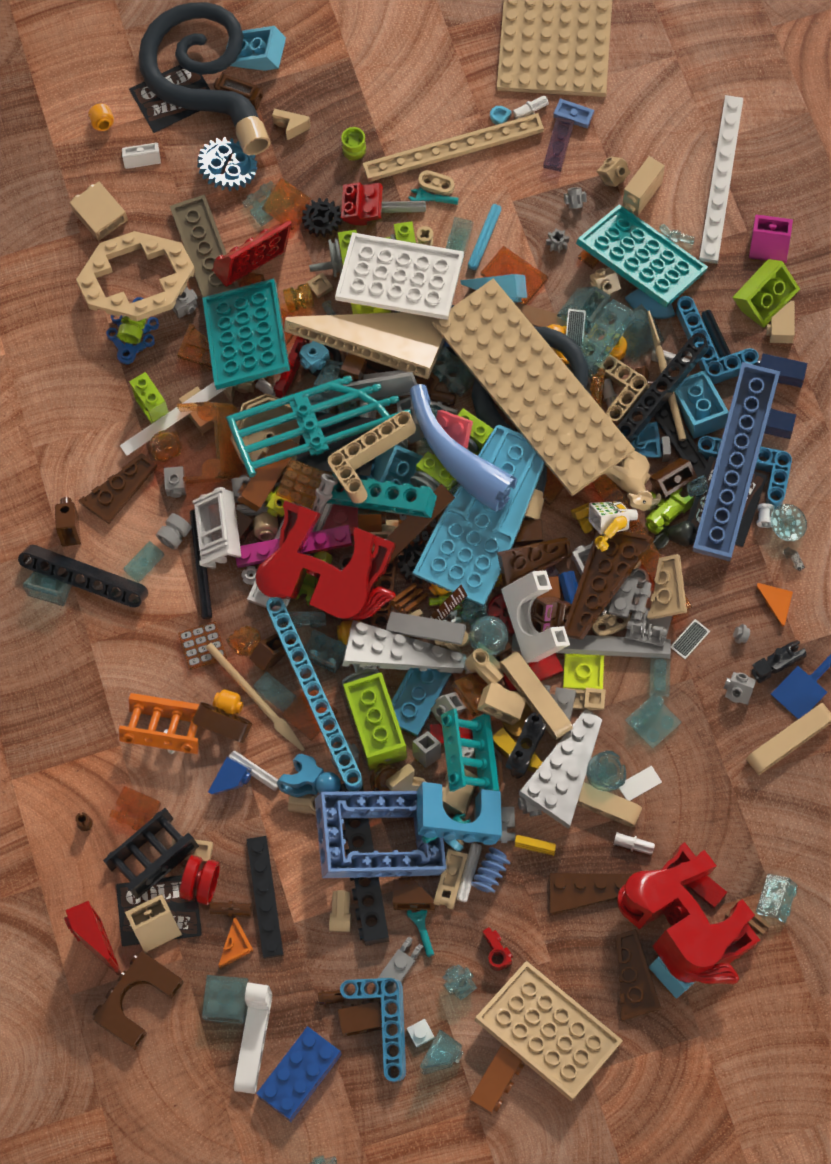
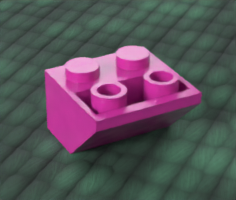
M755 215L749 258L760 260L772 259L786 263L793 219Z

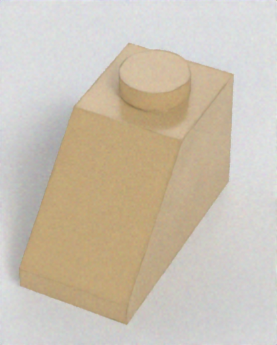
M794 301L787 303L771 318L770 324H767L766 335L770 336V343H793L795 336Z

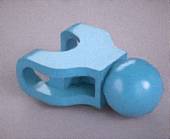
M297 754L293 759L294 767L298 773L294 775L283 774L277 781L280 791L293 797H301L307 794L317 795L321 792H339L341 788V780L336 774L324 772L323 768L317 766L313 757L304 754Z

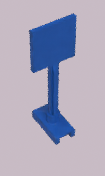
M831 654L811 675H808L797 666L771 693L797 719L811 711L828 693L817 683V680L831 667Z

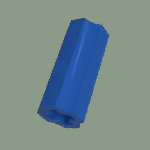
M568 571L559 574L558 577L564 601L572 604L578 584L574 571Z

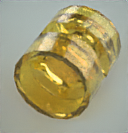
M308 283L298 285L297 289L293 287L283 289L289 313L299 311L300 307L306 309L314 306Z

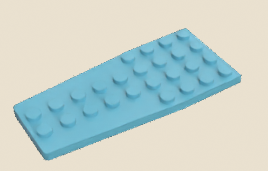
M497 425L478 456L517 478L515 489L511 488L508 495L510 499L500 511L497 510L495 512L474 498L460 485L454 494L455 499L447 506L439 519L413 571L414 576L452 593L462 585L468 595L466 599L481 606H485L501 573L497 552L512 549L545 465V462L522 434L502 425Z

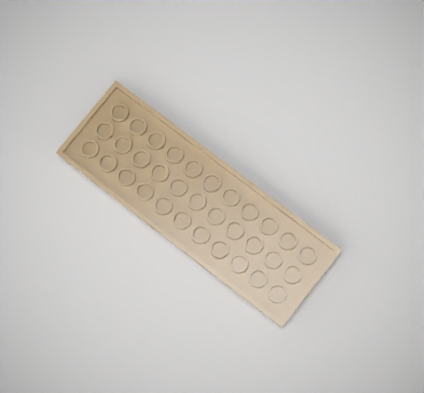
M494 278L453 306L448 320L436 318L432 321V325L571 496L578 493L635 451L631 443Z

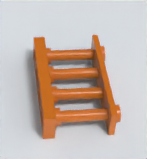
M131 693L129 696V712L133 713L128 727L119 726V741L198 754V738H195L198 726L192 722V719L199 704ZM140 714L152 715L148 730L136 728ZM160 717L171 719L167 733L156 731ZM179 720L191 722L187 736L175 735Z

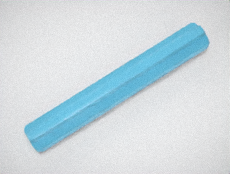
M493 204L468 262L469 269L477 270L500 215V205Z

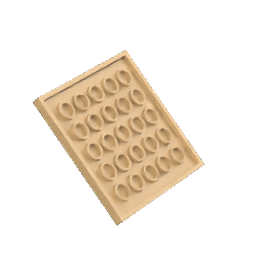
M504 0L497 91L606 97L612 0Z

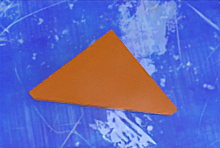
M757 583L756 588L764 597L766 604L780 622L781 627H784L793 592Z
M236 917L233 918L218 964L220 969L254 951Z

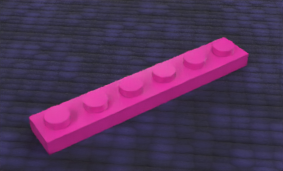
M349 525L311 532L302 548V554L307 555L353 546ZM280 538L240 546L241 557H236L237 567L263 563L279 549Z

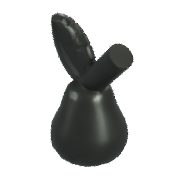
M683 521L670 527L662 525L664 529L653 536L655 540L650 545L649 550H660L667 545L669 540L682 546L692 545L696 538L694 524L690 521Z

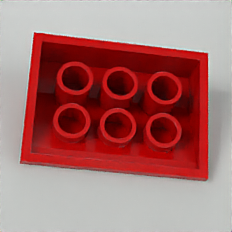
M291 221L275 225L270 229L266 228L255 238L251 237L243 245L232 248L226 255L218 256L214 261L213 272L225 287L286 252L292 225Z
M86 901L65 910L67 917H64L65 923L77 941H81L85 947L112 971L120 975L121 970L102 920L91 903Z

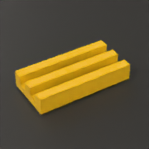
M516 835L515 847L554 856L556 850L555 843Z

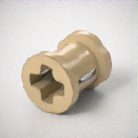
M427 226L420 227L417 230V244L433 246L432 229Z

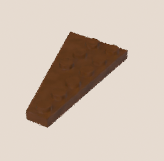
M596 531L564 626L567 637L583 640L655 540L653 536L619 531L611 539L607 540L609 547L602 552L595 545V539L599 536H604V534L600 535Z

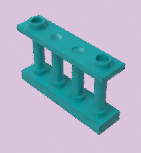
M455 708L441 714L450 792L461 789L466 785L478 786L479 791L481 789L499 791L490 715L482 714L469 721L458 719L457 709ZM459 727L472 729L473 740L460 738ZM461 746L474 748L476 759L463 757ZM464 765L477 767L478 778L465 776Z

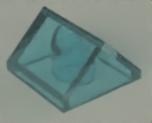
M33 572L23 583L27 596L61 606L65 605L72 587L70 584L37 572Z

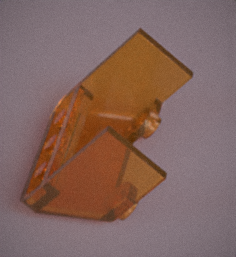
M218 402L177 404L180 412L197 411L201 420L214 422L216 459H209L203 463L202 475L183 477L184 483L231 481L233 478H239L243 471L242 462L230 440L232 432L226 420V416L238 413L237 408L230 403Z

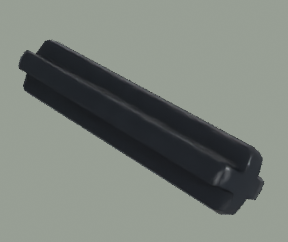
M711 310L703 311L702 319L720 358L730 355L731 352Z

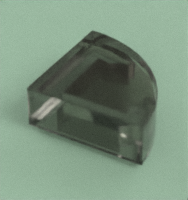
M789 547L783 550L787 559L791 558L795 569L801 571L805 568L797 551Z

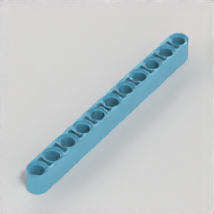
M271 597L266 603L270 619L345 787L351 792H357L363 786L358 766L283 600ZM274 606H280V607H281V608H280L279 610H277V611L271 610ZM281 623H288L284 628L279 627ZM290 639L296 640L294 644H286ZM297 656L304 657L299 662L294 661ZM305 673L311 674L307 679L302 678V675ZM313 690L319 691L316 696L309 695ZM321 707L327 709L324 713L317 712ZM327 725L335 726L331 731L325 730ZM336 742L342 743L340 748L332 747ZM345 759L350 760L347 766L340 765L341 761ZM351 777L358 778V781L354 784L348 782Z

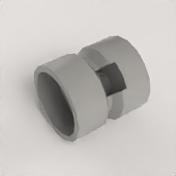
M171 513L165 521L166 526L160 528L156 537L169 548L176 550L182 542L181 537H185L192 527L185 519L175 513Z

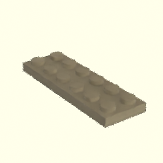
M205 194L171 205L170 210L184 248L194 265V275L202 297L239 288L237 281L225 287L213 272L215 259L227 253Z

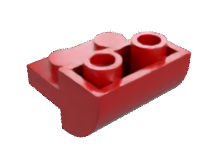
M360 182L343 185L341 219L346 223L359 226L367 225V221L381 219L383 191L381 183L362 185Z

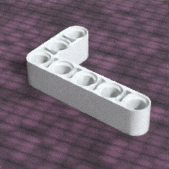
M247 983L245 1002L248 1009L234 1091L255 1094L270 1015L272 992L268 985Z

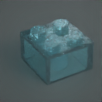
M207 975L202 1011L203 1019L207 1021L245 1024L247 1015L245 992L247 983H250L248 978Z

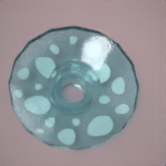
M783 504L773 511L771 526L776 535L781 539L796 541L805 534L807 520L799 508L791 504Z

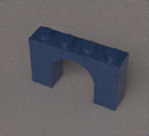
M763 353L761 360L757 361L756 366L780 371L777 383L802 388L808 363ZM771 408L764 433L791 439L796 414Z

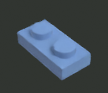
M560 99L553 117L588 129L594 115V110Z

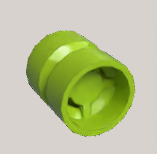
M347 128L341 136L343 154L352 161L362 159L366 153L365 134L360 128Z
M123 315L121 319L122 324H120L117 332L118 339L129 344H139L143 334L142 329L145 327L147 318L134 321L130 320L128 316Z

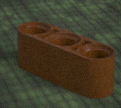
M200 702L192 719V722L197 726L242 743L245 741L253 725L252 722L241 716L227 714L224 710L205 702Z

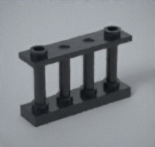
M166 808L157 812L150 821L116 850L110 852L103 860L111 872L118 868L129 880L130 883L126 887L136 899L140 898L199 847L189 832L182 836L170 823L173 817ZM162 828L177 842L168 850L154 836ZM147 841L161 855L153 863L139 850ZM132 854L145 867V870L138 876H135L123 863Z

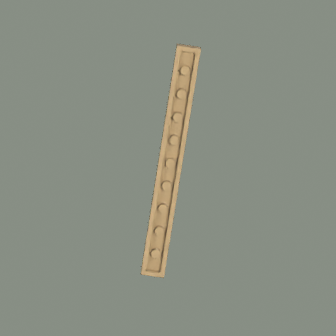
M537 113L363 163V168L368 182L539 134L544 132V127Z

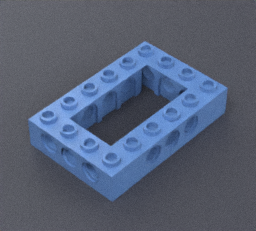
M417 791L321 792L315 798L322 878L439 876L446 870L443 838L438 837L425 844L422 841L423 835H417ZM414 817L417 850L412 852H398V850H394L393 852L378 853V851H373L372 853L352 851L345 857L344 844L346 840L343 839L342 830L344 820L341 818Z

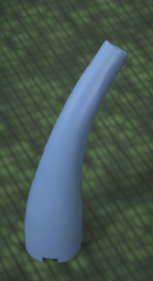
M418 384L410 388L412 404L418 424L438 460L469 494L495 512L497 510L500 511L510 499L508 495L511 488L515 489L517 478L477 456L452 439L432 413L427 387L423 384Z

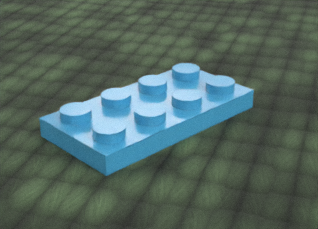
M410 668L391 701L400 729L419 737L432 712L431 708L436 704L435 700L441 696L452 673L439 672L436 669L419 671V668Z

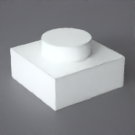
M425 1019L407 1028L416 1048L435 1038Z

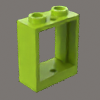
M146 372L129 381L135 401L151 424L169 413L166 401Z

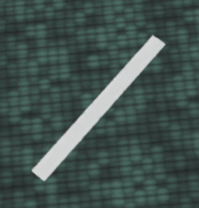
M214 382L121 444L120 447L126 456L226 388L216 390Z

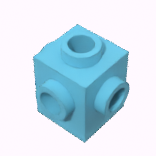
M314 341L310 344H305L299 352L300 364L312 373L317 369H322L330 359L329 350L323 344Z

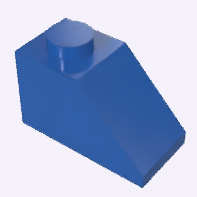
M226 757L208 793L217 795L243 787L244 784L246 785L252 776L250 774L252 769L232 757Z

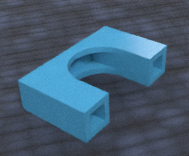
M422 782L418 788L417 835H423L426 838L440 837L445 840L457 839L467 843L482 842L485 845L496 844L502 836L500 791L481 789L475 797V821L464 824L452 820L446 814L443 808L442 784Z

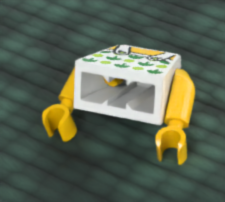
M621 502L589 503V518L582 519L580 526L584 533L590 532L594 527L600 535L604 534V536H599L595 539V545L603 552L609 547L607 540L611 539L616 532L628 530L629 521L637 520L638 513L636 509H627Z

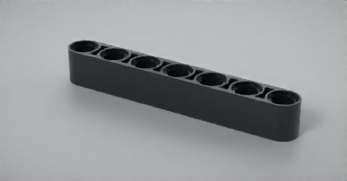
M696 333L690 337L617 426L621 433L626 429L631 430L630 434L625 436L630 443L636 439L708 351L709 346L704 334ZM698 341L704 342L701 347L694 346ZM685 356L692 357L689 362L682 361ZM672 371L680 372L676 377L670 376ZM660 386H667V389L665 391H658V388ZM649 400H654L655 404L653 406H646ZM636 415L643 416L640 421H634V417Z
M29 545L18 556L19 564L26 569L129 607L136 608L140 606L148 597V589L143 584L37 545Z

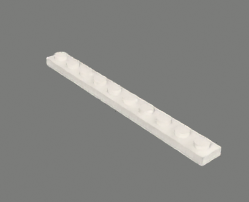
M725 95L699 261L718 264L743 98Z

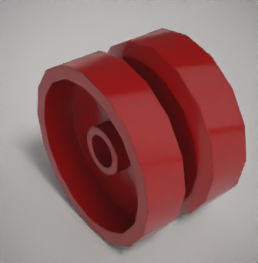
M191 855L183 873L180 898L191 901L196 896L199 904L210 905L219 879L220 862L209 859L204 865L202 857Z

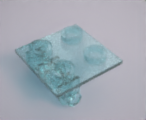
M654 694L625 720L652 748L658 745L682 723L663 704V698L660 696L656 697Z

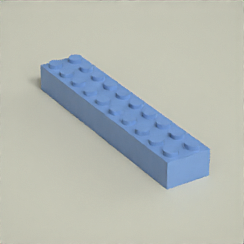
M742 362L692 552L727 561L731 560L780 371Z

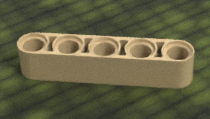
M514 652L499 662L505 675L520 695L526 698V703L531 710L537 713V716L538 714L542 716L543 723L547 724L546 730L552 738L557 740L573 729L570 720L518 652Z
M824 703L819 704L753 751L746 758L747 762L758 775L762 774L831 724V712Z
M583 782L577 805L629 827H635L642 807L634 802Z

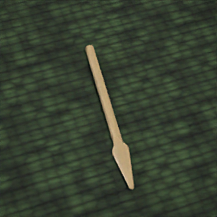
M647 311L655 352L662 373L667 364L651 313ZM673 392L668 401L679 441H684L687 438Z
M212 643L208 644L206 649L274 723L275 730L301 751H304L305 748L287 721L277 716Z

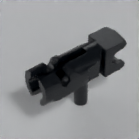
M795 640L782 648H777L773 654L767 657V661L763 658L752 665L751 673L757 682L762 683L771 678V674H776L805 658L807 655L805 648L794 652L799 649L800 641Z

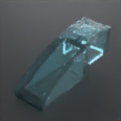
M454 217L446 249L464 251L465 257L474 224L473 221Z

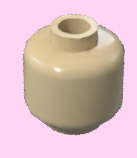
M268 512L258 514L254 518V535L261 541L273 540L279 530L278 518Z

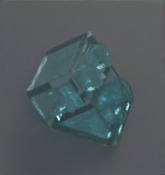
M597 287L577 288L558 312L557 316L567 321L568 309L586 311L584 332L589 334L609 309L611 295Z

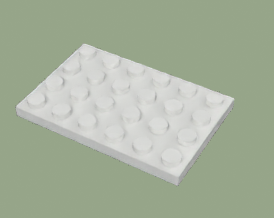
M352 232L335 300L448 320L464 258V251Z

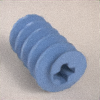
M489 847L490 853H486V860L481 862L483 867H479L477 870L480 875H475L474 880L476 882H471L470 884L483 892L495 893L491 886L499 885L495 879L503 878L499 871L506 872L507 869L503 866V863L510 864V861L503 852Z

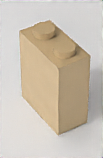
M650 156L646 159L624 189L623 207L637 216L641 213L661 186L665 165Z
M100 181L90 185L85 192L76 195L70 201L72 211L98 241L128 221L124 209Z

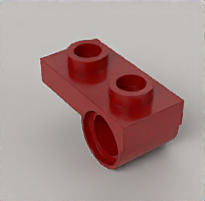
M490 927L483 930V937L492 949L488 957L490 968L495 971H501L511 966L513 955L507 947L503 948L500 941L502 939L496 930L492 931ZM499 955L504 960L501 964H495L492 958Z

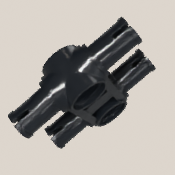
M532 713L527 717L518 741L507 760L505 768L509 769L512 777L516 776L517 779L525 775L537 745L546 730L547 724L543 723L540 714L537 716V713ZM529 743L531 748L524 749L521 745Z

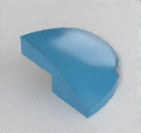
M640 289L633 291L625 297L630 307L639 314L650 311L654 319H666L675 316L672 304L665 308Z
M657 422L648 423L636 439L631 442L635 451L645 457L662 458ZM626 429L622 434L628 436L631 430Z

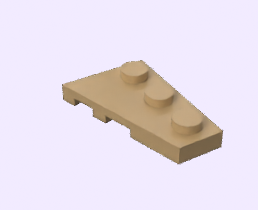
M678 554L661 557L658 560L655 588L651 596L652 603L647 616L649 620L687 613L681 559Z

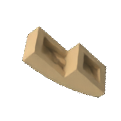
M565 688L576 690L577 692L573 710H604L606 690Z

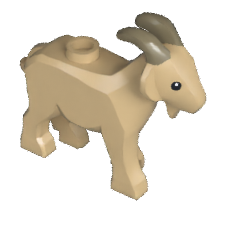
M634 451L619 462V466L615 465L604 474L612 479L622 490L628 492L627 497L630 499L631 507L642 511H652L661 502V495L658 493L655 499L649 491H646L645 484L650 478L648 473L650 464L644 455Z

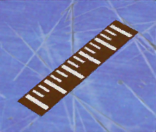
M460 585L428 618L444 620L468 596L463 586Z

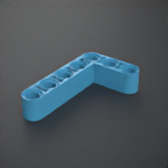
M688 296L679 298L676 314L687 339L689 340L696 333L704 334L709 347L705 354L711 357H702L698 364L701 371H706L713 384L739 376L742 362L756 365L759 355L756 350L751 348L719 358L693 299ZM682 306H687L689 309L685 310V309H682L681 307H682ZM689 322H694V323H696V325H695V326H691V325H689L688 323H689ZM696 342L694 346L701 347L704 342ZM751 358L753 362H748L745 359ZM733 364L735 368H729L727 365ZM710 371H717L718 374H711Z
M710 436L700 438L697 446L699 452L706 460L710 456L717 458L722 439ZM707 445L711 449L704 450L702 446ZM760 447L755 470L771 473L766 504L774 505V510L782 506L785 498L792 457L785 451ZM759 457H765L767 461H761ZM778 461H785L786 465H780ZM780 478L783 480V482L778 483L774 479ZM771 496H778L780 500L775 501Z
M394 978L344 981L340 986V992L345 998H381L384 1076L392 1082L403 1080L406 1076L402 983ZM391 982L396 984L394 993H389L387 989L388 984ZM370 983H374L376 991L370 995L367 987ZM350 984H353L356 989L353 995L347 993V987ZM391 1003H395L397 1011L391 1015L388 1007ZM392 1024H395L398 1028V1032L394 1036L389 1033V1027ZM393 1045H396L399 1050L395 1057L390 1054V1048ZM394 1066L399 1069V1075L396 1078H393L390 1073Z

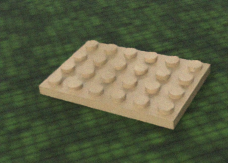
M527 961L474 1020L571 1102L623 1041Z

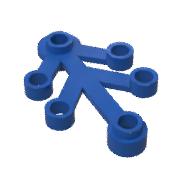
M137 297L133 300V302L142 300L144 298ZM111 315L112 322L119 327L122 324V315L119 319H114L115 316ZM155 317L148 319L147 324L142 329V336L145 335L143 341L135 346L129 343L124 345L118 339L115 328L107 330V337L117 347V358L121 363L131 364L136 359L137 353L155 344L154 336L146 333L158 329L159 321ZM156 322V325L152 326L150 323ZM112 332L116 333L114 336H109ZM147 339H152L151 342H146ZM124 353H130L128 356H123Z

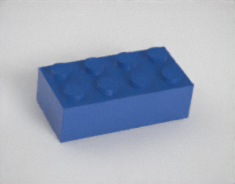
M307 1026L258 1090L257 1096L292 1122L342 1056L341 1051Z

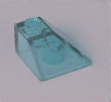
M642 304L628 313L611 332V334H620L626 339V353L634 362L655 348L647 310ZM652 317L660 343H662L664 338Z
M439 1030L419 1066L420 1073L426 1075L453 1067L455 1062H460L464 1054L461 1051L462 1045L442 1030Z

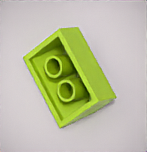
M768 259L732 298L744 314L761 327H765L771 321V318L789 302L800 288L783 261Z

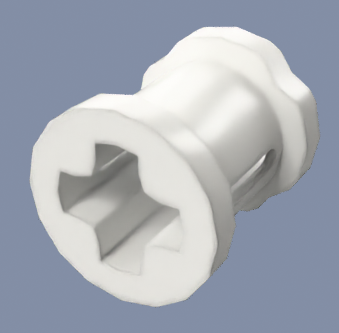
M759 504L757 506L759 511V520L756 522L757 526L762 528L773 527L772 513L774 505Z

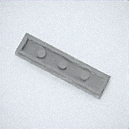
M391 612L386 630L401 635L462 645L466 625Z

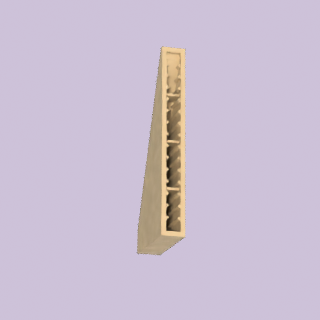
M406 312L286 317L284 331L404 372H413V375L425 379L429 378L445 342L444 338L432 325V321L436 318Z

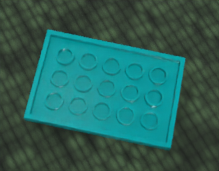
M620 204L581 235L576 242L578 246L665 308L708 269V266Z
M275 279L202 298L216 390L290 371Z

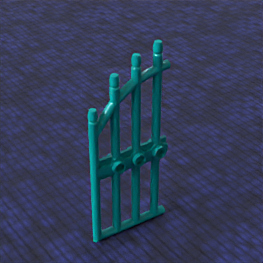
M345 376L342 379L339 378L226 416V420L249 477H254L256 475L255 469L307 451H309L311 456L324 453V451L329 450L328 444L377 427L400 413L397 412L390 415L384 408L390 404L397 403L399 397L391 396L390 398L377 401L369 396V394L381 390L380 384H374L371 387L368 386L358 390L343 385L352 382L351 376ZM328 390L345 394L312 406L308 399L310 396ZM357 398L368 403V405L318 421L315 416V412ZM286 404H290L293 411L241 430L238 429L236 421ZM410 409L403 410L411 414ZM377 410L382 416L380 419L324 437L321 428ZM295 419L299 426L297 429L245 446L242 439L244 436ZM301 435L305 440L306 444L251 462L248 454Z

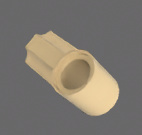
M476 649L465 660L467 669L471 672H477L488 685L491 682L498 683L505 676L489 660V654L484 649Z
M290 795L288 811L314 814L316 816L314 805L315 798L318 795H304L301 797Z
M333 891L332 913H330L329 920L330 931L350 932L351 930L350 892Z

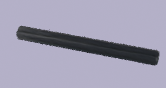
M191 510L190 521L201 617L203 619L212 618L208 572L207 567L200 566L199 563L201 556L195 510Z

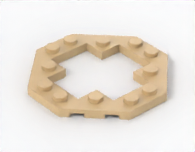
M133 231L99 243L76 281L89 309L95 311L101 309L110 315L118 317L124 315L128 316L130 320L140 321L173 309L176 299L185 290L187 281L190 277H193L195 268L181 242ZM141 248L148 260L166 254L175 274L159 279L164 292L133 303H129L124 291L105 297L96 278L113 272L108 261L109 259Z

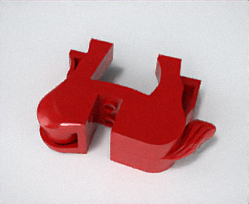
M286 500L284 501V522L280 532L279 549L260 564L256 572L257 587L264 595L272 598L297 599L307 573L319 578L309 603L310 605L337 618L356 621L374 615L382 606L395 598L396 594L394 591L380 586L374 588V586L386 572L396 543L355 527L353 531V556L348 565L343 570H340L321 559L302 554V548L321 514ZM375 543L374 552L372 554L373 545Z
M685 842L673 853L672 859L661 870L639 871L629 877L626 884L618 892L617 903L619 910L638 929L643 928L663 914L666 916L668 923L672 927L668 928L652 947L676 979L688 983L698 981L705 984L734 985L739 981V976L729 963L750 951L760 941L748 924L755 914L742 899L731 909L725 921L716 924L709 923L697 901L683 886L710 875L717 865L705 850L701 851L696 857Z

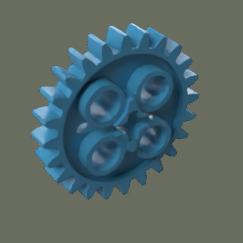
M216 138L215 143L210 141L209 145L205 144L204 148L200 150L197 167L200 168L199 174H203V179H209L208 184L214 182V188L220 185L222 190L228 187L229 191H231L232 187L239 190V185L245 188L246 183H251V179H254L257 171V161L255 160V155H246L243 152L239 141L233 143V138H231L230 142H227L226 138H223V142ZM224 167H226V170H225L224 174L221 175V173L223 172Z

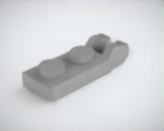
M408 937L378 978H394L402 982L424 946L419 944L415 947L412 955L408 956L405 951L413 941L411 937ZM394 982L388 984L387 989L389 993H394L396 990Z

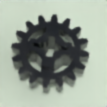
M318 198V202L311 200V206L305 205L306 210L302 211V223H304V229L309 230L310 235L315 232L316 237L322 234L323 238H325L326 233L333 235L332 230L338 231V225L342 224L339 206L335 207L334 201L329 203L328 198H326L323 202L321 198Z
M415 541L414 546L409 544L407 546L408 549H404L401 552L403 555H398L400 562L397 564L398 568H401L400 574H405V580L412 578V583H415L417 579L422 584L423 579L414 576L413 571L418 563H415V558L419 561L425 549V542L423 541L421 545H418L417 541ZM410 555V560L405 564L407 557Z

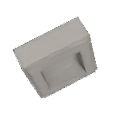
M663 436L661 439L662 462L669 461L671 457L669 436Z

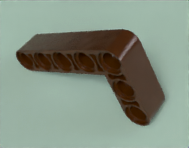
M345 554L340 558V570H343L345 568L343 566L350 562L353 554ZM393 560L388 565L392 569L385 572L379 578L376 587L387 584L390 586L389 590H395L396 565ZM391 601L387 603L388 606L386 608H380L373 615L372 626L378 627L376 624L384 621L386 625L378 628L386 630L389 616L393 609V606L390 605Z

